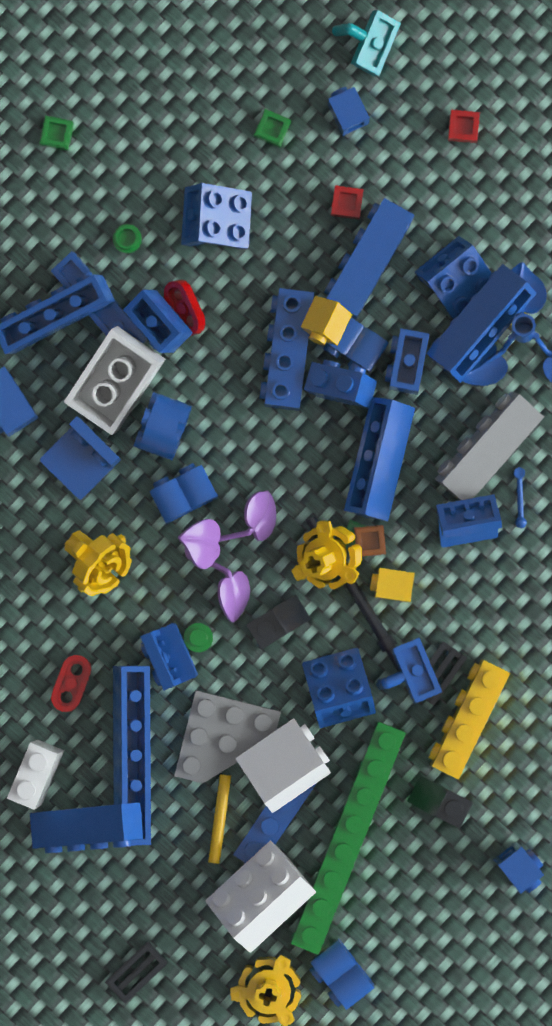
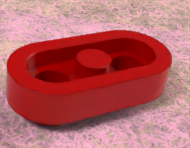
M181 279L169 282L164 288V299L193 332L191 336L200 334L205 328V316L192 287L187 281Z
M73 655L63 662L51 694L52 704L57 710L70 712L79 706L92 673L91 663L86 657ZM75 664L82 666L83 670L80 675H75L72 672V667ZM65 691L72 694V700L69 703L62 700V694Z

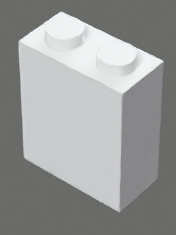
M294 718L235 758L264 804L272 813L331 773L326 766V763L330 761L320 746L316 749L313 747L310 741L315 739L306 724L300 727Z
M38 739L30 742L7 799L33 810L43 804L65 750Z

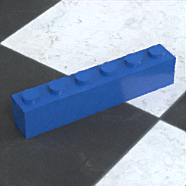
M113 666L114 805L140 802L143 839L131 840L132 846L151 845L150 666Z

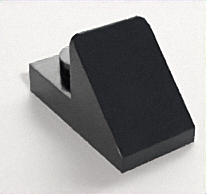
M295 594L248 623L247 627L262 650L311 620Z
M421 775L407 802L459 829L473 804L472 801Z

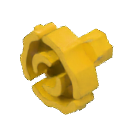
M318 521L316 528L303 535L305 542L297 546L298 565L291 570L295 579L299 581L306 578L320 589L327 585L331 589H336L345 583H355L359 576L356 568L362 561V548L358 544L348 547L350 561L347 563V550L345 544L355 539L354 533L343 526L332 527L331 521ZM316 535L318 536V538L312 540L311 542H308L309 540L313 539ZM334 536L339 537L341 540L334 539ZM337 576L341 577L340 579L331 582V580L336 578Z
M79 530L72 533L71 537L65 542L64 550L76 559L72 574L75 576L73 583L78 586L77 589L80 592H85L90 596L99 593L106 594L117 587L120 582L111 573L112 569L121 577L126 576L132 563L130 558L131 549L126 544V538L122 534L116 536L111 533L107 538L101 535L93 541Z
M279 955L277 959L275 957H258L255 961V968L269 965L273 969H264L257 972L250 979L248 986H246V977L253 969V966L246 965L239 978L238 985L230 988L231 1001L240 1002V1006L248 1017H253L256 1011L260 1012L258 1020L262 1024L279 1021L281 1025L288 1026L295 1021L292 1012L296 1009L301 999V991L295 989L294 998L288 1003L291 988L284 974L292 978L295 988L300 985V977L290 965L291 960L283 955ZM266 988L272 989L273 996L268 997L263 994Z

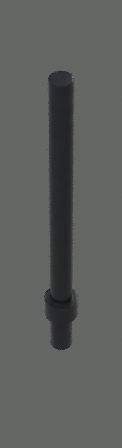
M314 516L306 522L312 530L316 528L319 520ZM355 581L353 584L345 583L344 585L379 640L377 644L382 653L386 652L396 670L399 671L391 651L398 643L392 634L389 635L357 582Z

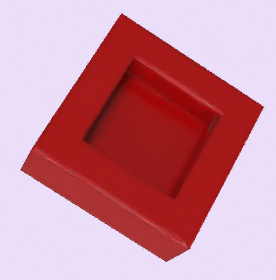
M451 110L448 141L477 143L480 112Z
M335 185L331 216L359 220L364 189Z

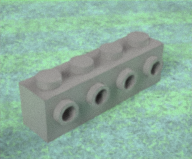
M511 391L509 394L506 393L501 396L495 404L497 408L490 416L486 415L477 424V431L473 436L465 438L457 447L458 453L452 460H446L437 471L439 474L435 480L458 501L474 498L544 418L520 394Z

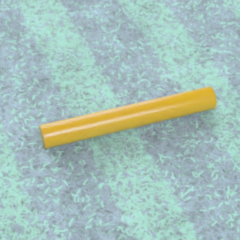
M220 774L208 859L210 863L220 864L231 775Z

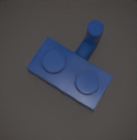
M420 637L391 649L400 671L388 677L378 679L376 682L379 690L390 689L405 682L413 704L442 692Z

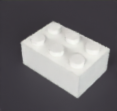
M116 326L110 330L64 400V403L113 435L119 431L166 359L119 326Z
M270 840L209 896L205 902L231 936L251 953L313 896L316 891L291 860Z

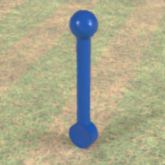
M518 467L513 472L514 477L517 479L518 518L515 520V525L518 528H524L527 524L523 514L522 478L525 476V470Z

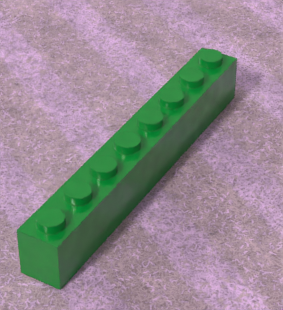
M376 722L312 884L316 893L305 902L291 938L292 945L319 955L406 732L385 723Z

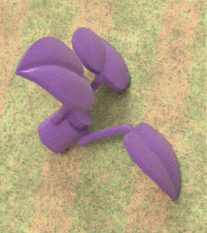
M268 490L256 492L248 499L244 510L245 523L249 527L247 530L220 536L221 532L218 524L212 519H204L191 525L178 536L179 541L185 547L186 557L197 568L207 569L213 567L225 574L226 577L222 578L218 584V600L224 615L232 623L237 621L248 603L250 584L247 576L242 571H235L232 574L229 569L215 563V560L220 555V545L218 542L249 536L252 533L257 541H263L271 535L276 524V506Z

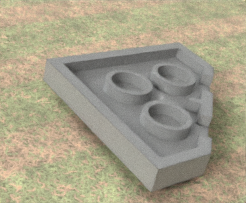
M196 690L174 776L204 783L236 764V757L277 730L281 711Z

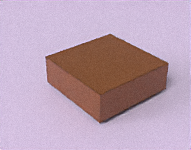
M383 525L354 528L355 544L361 546L362 557L386 554Z

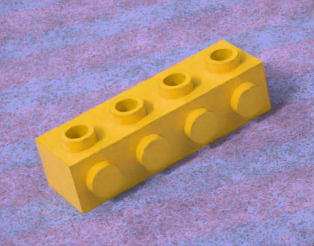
M480 660L479 664H473L467 676L471 681L466 691L461 689L454 703L458 708L453 717H447L441 730L445 734L440 744L435 742L428 758L432 759L430 763L432 767L459 780L510 672L485 660Z

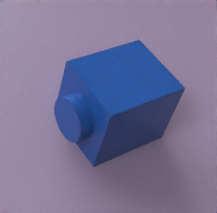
M342 87L331 93L332 97L328 99V107L342 136L369 124L370 117L355 87L350 89Z

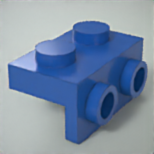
M171 623L140 636L142 652L147 659H150L154 668L152 670L154 680L158 686H162L163 691L198 676L176 623Z

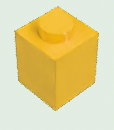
M315 296L301 328L310 335L309 339L314 343L324 346L327 342L338 346L352 314L337 301Z
M379 568L378 574L372 573L370 591H375V598L411 602L415 573Z

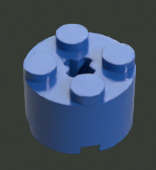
M153 392L148 408L144 412L141 421L142 427L138 432L134 447L173 460L192 406Z

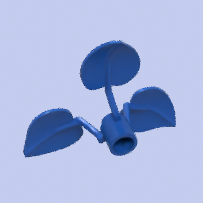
M523 262L516 265L512 271L527 281L537 294L523 311L513 319L512 334L508 336L503 347L497 351L496 345L493 344L463 379L462 382L466 384L489 386L499 382L508 370V364L501 355L506 352L514 340L526 343L532 339L536 341L544 354L549 356L543 363V372L552 383V351L548 350L540 339L539 334L535 332V320L532 316L528 315L535 314L542 309L547 299V292L543 282Z

